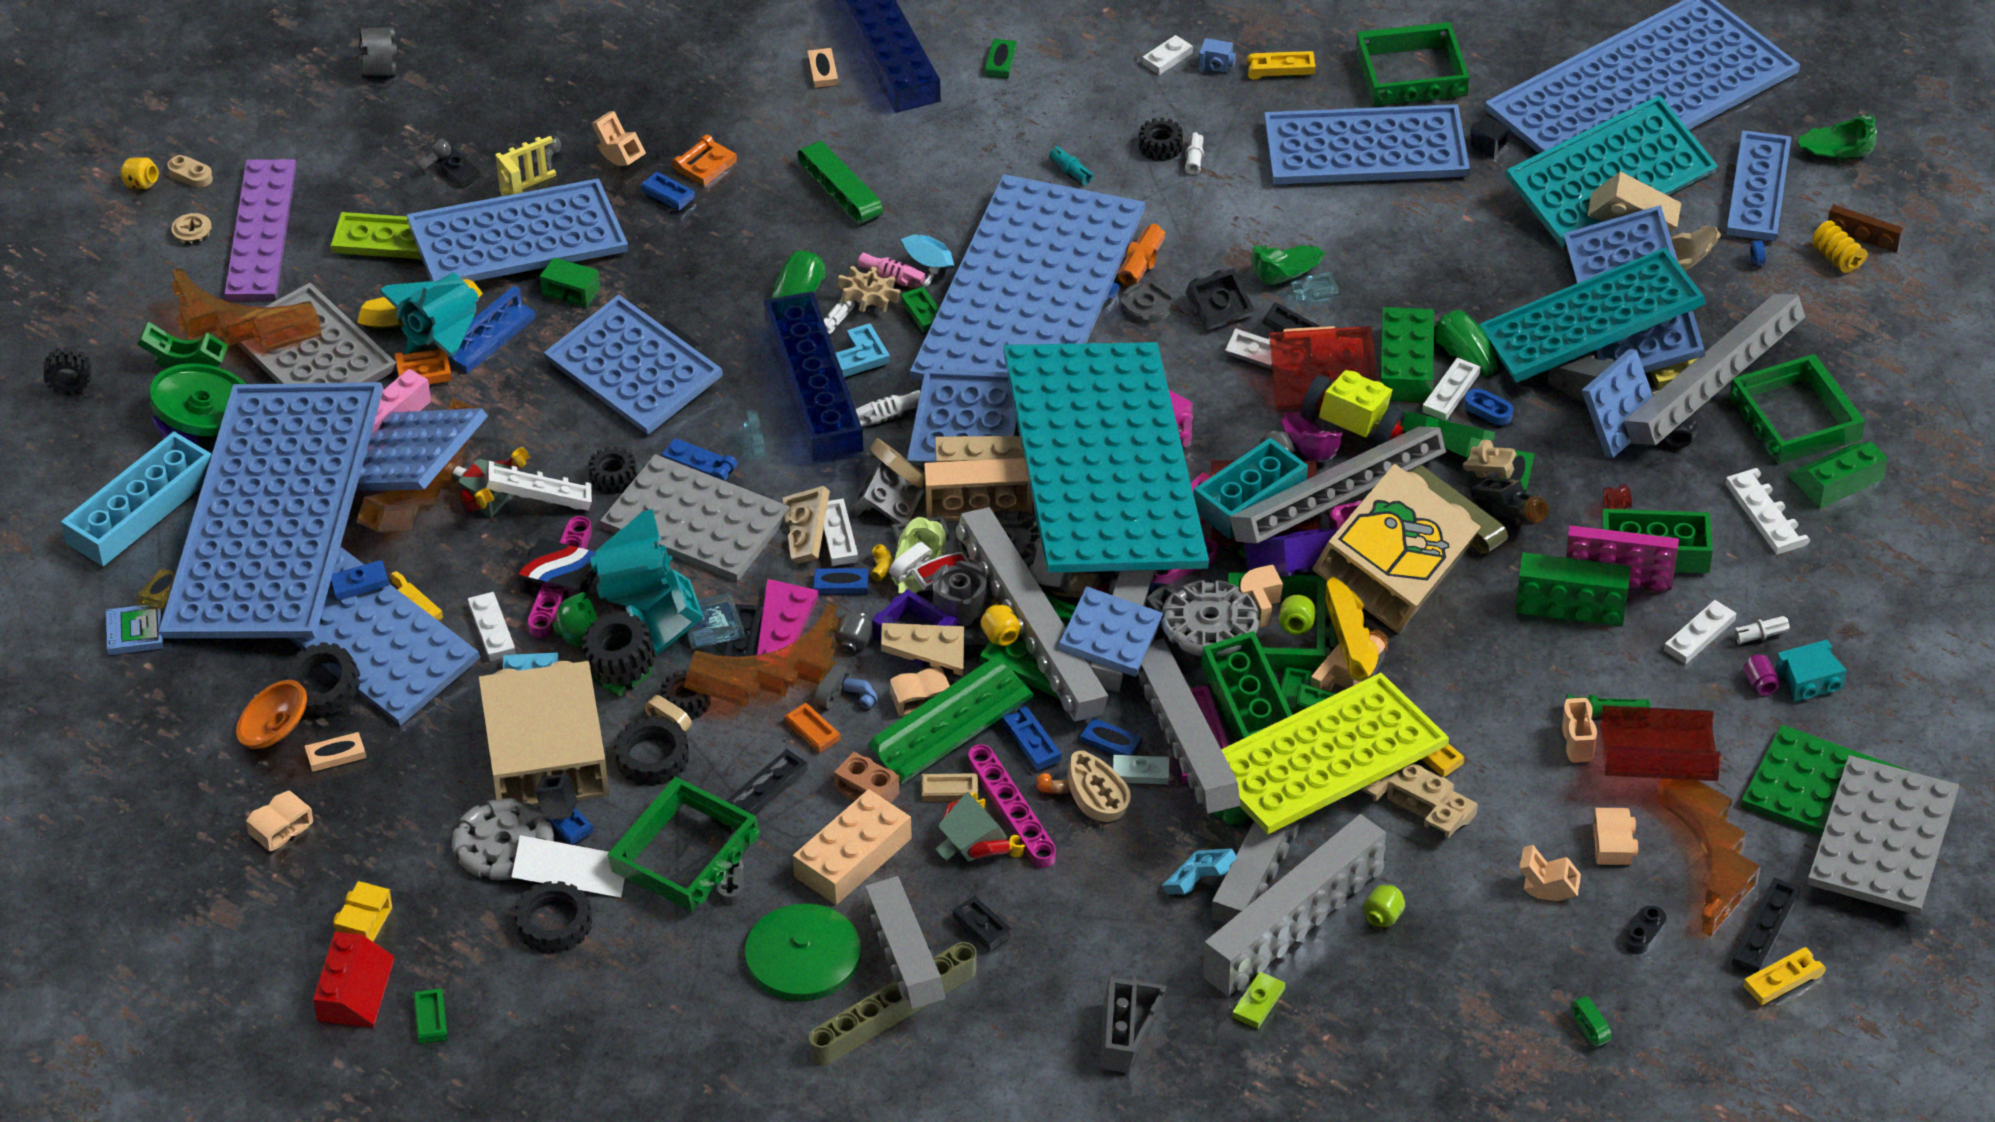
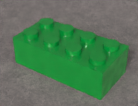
M1383 307L1380 383L1393 389L1390 401L1425 402L1433 389L1434 309Z
M1602 510L1600 529L1679 538L1675 572L1710 573L1713 553L1710 512Z
M1522 552L1515 613L1623 626L1631 566Z
M1254 631L1203 647L1200 663L1236 742L1292 716V712ZM1234 646H1242L1235 653L1216 657V653Z

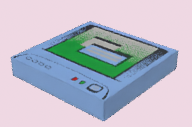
M160 603L107 609L108 655L163 649V638L159 634L162 622Z

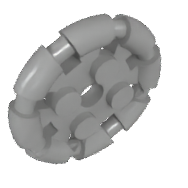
M1205 580L1196 581L1180 587L1178 593H1172L1168 597L1162 608L1163 619L1161 623L1168 639L1172 643H1178L1183 651L1197 656H1202L1204 646L1213 644L1205 643V640L1223 641L1235 637L1232 632L1238 634L1236 636L1254 631L1256 634L1260 623L1257 619L1259 611L1254 600L1247 593L1242 594L1239 587L1215 580V583H1205ZM1207 614L1216 615V617L1212 619L1206 618L1204 616ZM1234 646L1216 653V657L1235 653L1242 646Z
M502 798L499 801L493 799L487 801V805L482 807L476 805L458 821L459 827L453 831L452 850L454 855L459 857V864L471 874L482 877V875L490 877V880L515 879L512 877L520 835L554 841V833L551 822L544 820L542 811L533 804L526 801L518 803L513 798ZM489 815H492V816H493V818H491V819H489V820H487V821H486L485 818H484V817H487V816H489ZM507 838L510 840L505 844L497 842L499 839ZM488 861L496 862L492 866L488 865Z

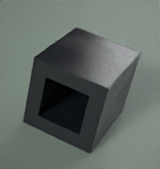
M1486 115L1472 126L1470 130V146L1495 158L1509 146L1510 127Z
M568 773L541 777L535 794L544 820H563L571 817L578 801Z

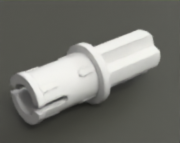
M1197 132L1189 137L1188 147L1185 150L1187 158L1185 171L1190 175L1200 173L1201 159L1204 157V150L1202 149L1203 136L1198 135Z
M1784 616L1766 621L1759 619L1756 623L1734 628L1735 639L1739 638L1737 640L1738 645L1758 639L1764 641L1768 636L1789 631V622Z

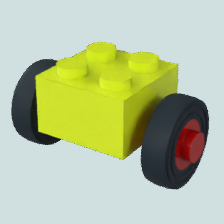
M1345 370L1334 383L1325 376H1316L1304 393L1300 412L1301 417L1306 420L1315 422L1318 418H1322L1363 437H1366L1374 428L1376 433L1373 448L1400 436L1405 419V412L1402 409L1394 406L1388 408L1393 389L1384 386L1380 382L1362 377L1357 372Z

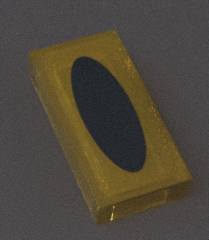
M161 569L137 594V603L162 609L168 602L176 572Z

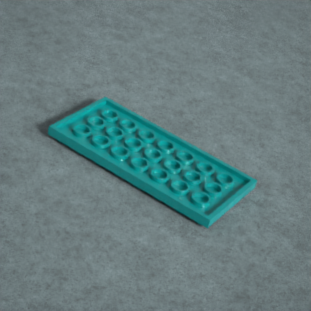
M1658 95L1507 169L1505 177L1563 249L1567 247L1564 233L1604 222L1587 217L1591 193L1620 171L1669 196L1715 173L1718 165L1665 100Z
M1664 247L1480 323L1479 326L1486 333L1495 353L1514 381L1519 382L1527 380L1531 376L1543 371L1551 370L1555 366L1567 361L1575 360L1579 356L1599 350L1608 344L1621 341L1630 335L1645 331L1654 325L1669 321L1683 313L1694 311L1698 307L1705 305L1706 302L1701 291L1669 250Z

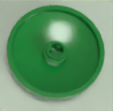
M197 363L175 365L155 376L150 386L149 404L155 415L174 429L199 436H218L233 385L246 383L235 374L216 366Z
M794 904L770 912L755 924L746 941L745 957L750 976L764 991L785 1000L811 1001L830 996L850 982L860 964L861 947L855 927L839 912L822 905Z

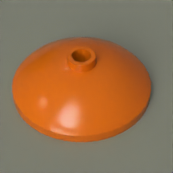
M283 680L262 690L250 701L238 720L236 728L238 740L247 748L259 749L269 747L288 736L304 714L307 701L305 688L295 680Z

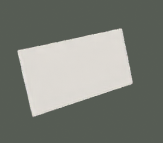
M522 835L519 837L512 873L513 878L540 883L563 881L566 885L570 886V884L577 886L578 890L620 898L625 879L612 872L607 856L609 852Z

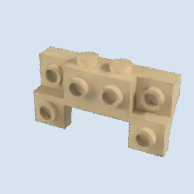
M1413 763L1360 789L1372 795V800L1375 802L1387 792L1388 800L1425 818L1424 827L1429 828L1431 825L1445 832V837L1448 839L1458 828L1468 825L1477 814L1478 803L1454 792L1453 783Z

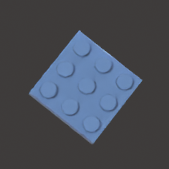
M1627 350L1581 390L1605 457L1614 458L1631 443L1624 420L1653 397L1637 350Z
M1086 586L1059 643L1058 650L1136 677L1162 621L1163 613Z

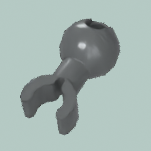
M551 136L553 143L544 146L547 171L552 169V155L558 153L561 149V141L555 136ZM537 156L534 159L536 169H538Z
M437 140L432 146V152L417 163L425 174L432 169L434 163L439 158L443 159L449 156L451 153L449 142Z

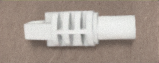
M917 390L904 396L891 395L889 398L885 397L882 400H876V403L874 401L853 410L854 423L859 428L880 424L881 420L886 422L888 418L892 420L895 417H901L903 412L918 408L921 392Z

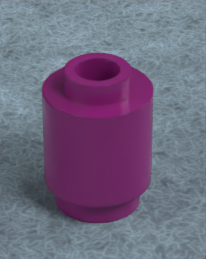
M1753 655L1748 658L1743 666V670L1753 690L1762 696L1774 693L1779 687V678L1768 657L1765 655Z

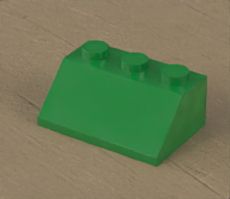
M1872 441L1856 443L1789 472L1788 476L1819 508H1822L1884 480L1888 457Z

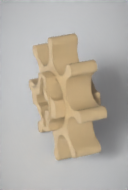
M851 266L848 277L839 275L836 286L837 289H843L841 301H858L860 303L859 311L865 312L866 307L869 305H875L881 312H886L888 301L898 303L900 290L893 289L895 277H878L876 267H871V271L865 274L859 272L855 266Z

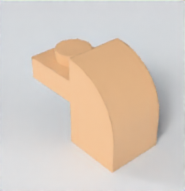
M614 111L606 113L591 123L601 142L597 147L604 157L615 165H629L646 154L636 132L625 133Z
M1273 565L1250 570L1243 576L1240 584V592L1242 594L1247 593L1256 603L1259 611V617L1257 618L1260 622L1259 628L1270 626L1271 604L1279 603L1281 599L1283 583Z
M1534 845L1523 847L1519 869L1522 875L1526 876L1524 890L1528 894L1538 899L1560 901L1578 896L1581 874L1567 857L1547 862Z

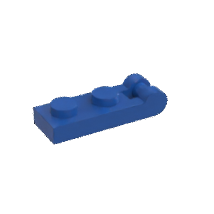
M674 438L661 454L666 459L726 481L729 476L728 473L733 472L738 466L737 460L730 455L723 457L677 438Z
M1027 706L1017 709V712L1014 714L1008 713L1000 719L1004 730L1011 734L1037 771L1062 761V753Z

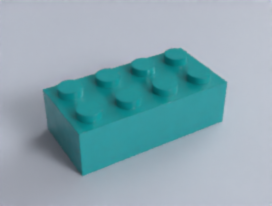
M1270 437L1194 488L1193 495L1198 515L1231 539L1234 537L1230 516L1307 480L1308 465Z

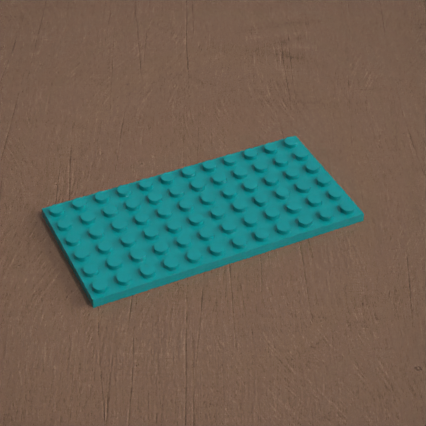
M1158 343L1004 345L1003 355L1047 573L1208 569L1209 558Z

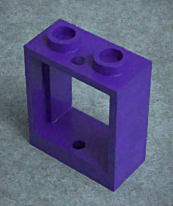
M908 589L900 596H896L882 612H878L872 619L873 638L880 643L882 623L895 624L908 611L930 625L957 626V618L942 611ZM917 658L910 660L921 668H924L929 663Z

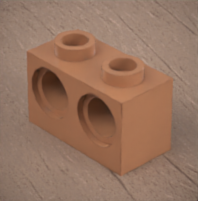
M853 752L834 771L835 791L853 801L857 800L868 789L889 803L900 794L899 775L891 769H886L873 762L870 758L863 757L856 752Z

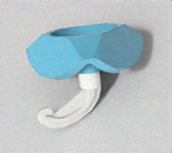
M916 234L900 239L904 249L915 261L930 267V274L922 284L924 288L929 286L940 268L952 269L954 267L951 252L944 243L930 236Z

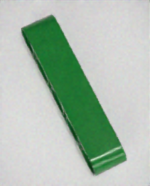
M819 140L797 151L801 166L858 224H863L883 214V207L878 197L824 142Z

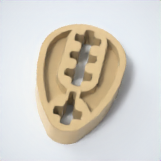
M876 438L869 448L871 452L897 474L922 489L925 485V473L908 462L904 456L885 442Z
M1086 751L1074 752L1068 763L1067 778L1073 798L1081 811L1090 818L1102 822L1115 821L1121 818L1131 798L1127 784L1101 759Z

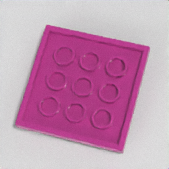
M1569 525L1566 558L1629 565L1631 569L1628 588H1638L1640 585L1651 586L1650 588L1654 591L1662 592L1666 591L1667 588L1672 589L1679 538Z

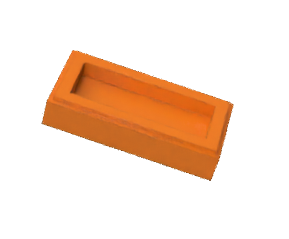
M807 703L802 704L784 716L785 723L819 754L841 740L840 733Z

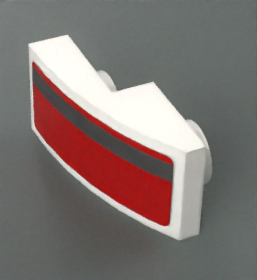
M963 552L952 553L927 561L914 568L911 573L924 591L933 590V576L941 566L948 564L949 567L956 565L957 561H969Z

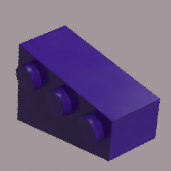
M1314 529L1293 532L1280 537L1273 535L1259 543L1245 542L1247 571L1273 565L1279 576L1294 575V570L1298 573L1311 572L1312 567L1316 564L1327 543L1338 529Z

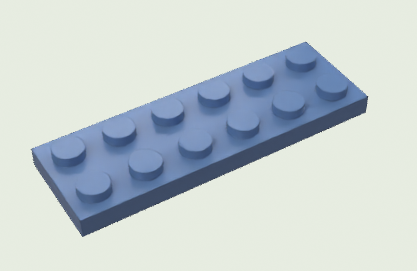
M1742 130L1726 235L1776 241L1791 136Z

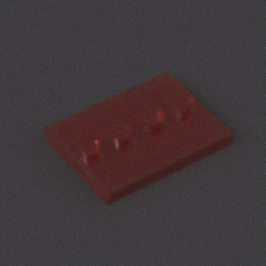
M1372 326L1269 333L1276 409L1301 407L1306 389L1318 375L1325 376L1334 383L1345 370L1357 372L1369 380L1377 381Z

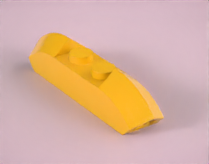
M463 280L469 288H473L477 292L478 297L483 294L473 281ZM385 297L366 301L360 309L357 323L363 326L377 329L404 326L402 318H397V308Z
M1332 576L1326 584L1325 602L1349 676L1360 682L1368 678L1377 665V644L1370 639L1368 628L1363 627L1364 617L1362 608L1364 605L1361 599L1349 586Z

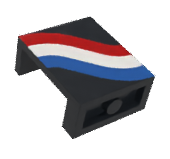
M539 538L536 545L530 548L526 562L517 571L520 593L526 594L531 583L536 582L567 590L569 597L584 592V600L598 576V572H593L590 560L591 557L596 555V552Z

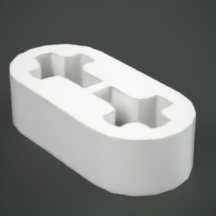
M919 542L893 562L889 573L899 582H902L912 575L911 572L914 568L927 562L933 551L923 542Z

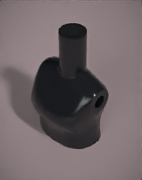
M1693 414L1665 437L1669 445L1684 447L1694 441L1698 432V422L1692 419Z

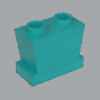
M1828 639L1777 654L1775 672L1779 679L1785 678L1793 702L1810 699L1829 692H1836L1844 688L1847 670L1831 653L1832 646Z

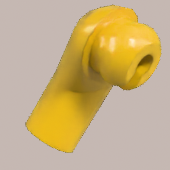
M878 544L872 549L877 566L870 575L876 582H880L887 575L894 562L890 551L882 544Z

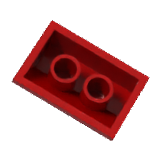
M334 932L313 998L317 1021L374 1028L395 960L394 956L364 935Z

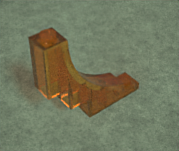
M1674 768L1668 776L1664 775L1657 785V790L1659 791L1657 803L1676 815L1691 830L1703 849L1709 870V883L1705 897V909L1701 915V918L1704 919L1702 932L1712 937L1757 885L1760 865L1740 855L1744 849L1746 832L1727 822L1730 817L1732 799Z

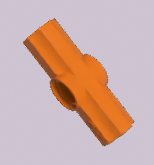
M1152 223L1150 226H1146L1137 242L1130 243L1126 253V260L1117 273V280L1123 286L1130 287L1139 283L1145 271L1153 268L1157 251L1165 240V231L1161 229L1160 225Z

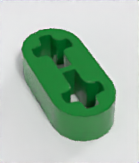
M1584 996L1572 1001L1571 1011L1573 1017L1590 1042L1596 1047L1610 1042L1612 1035L1609 1025L1591 999Z

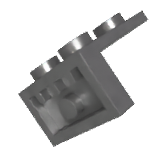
M881 461L867 475L849 512L858 517L864 510L870 511L873 507L896 524L909 522L924 490L904 479Z

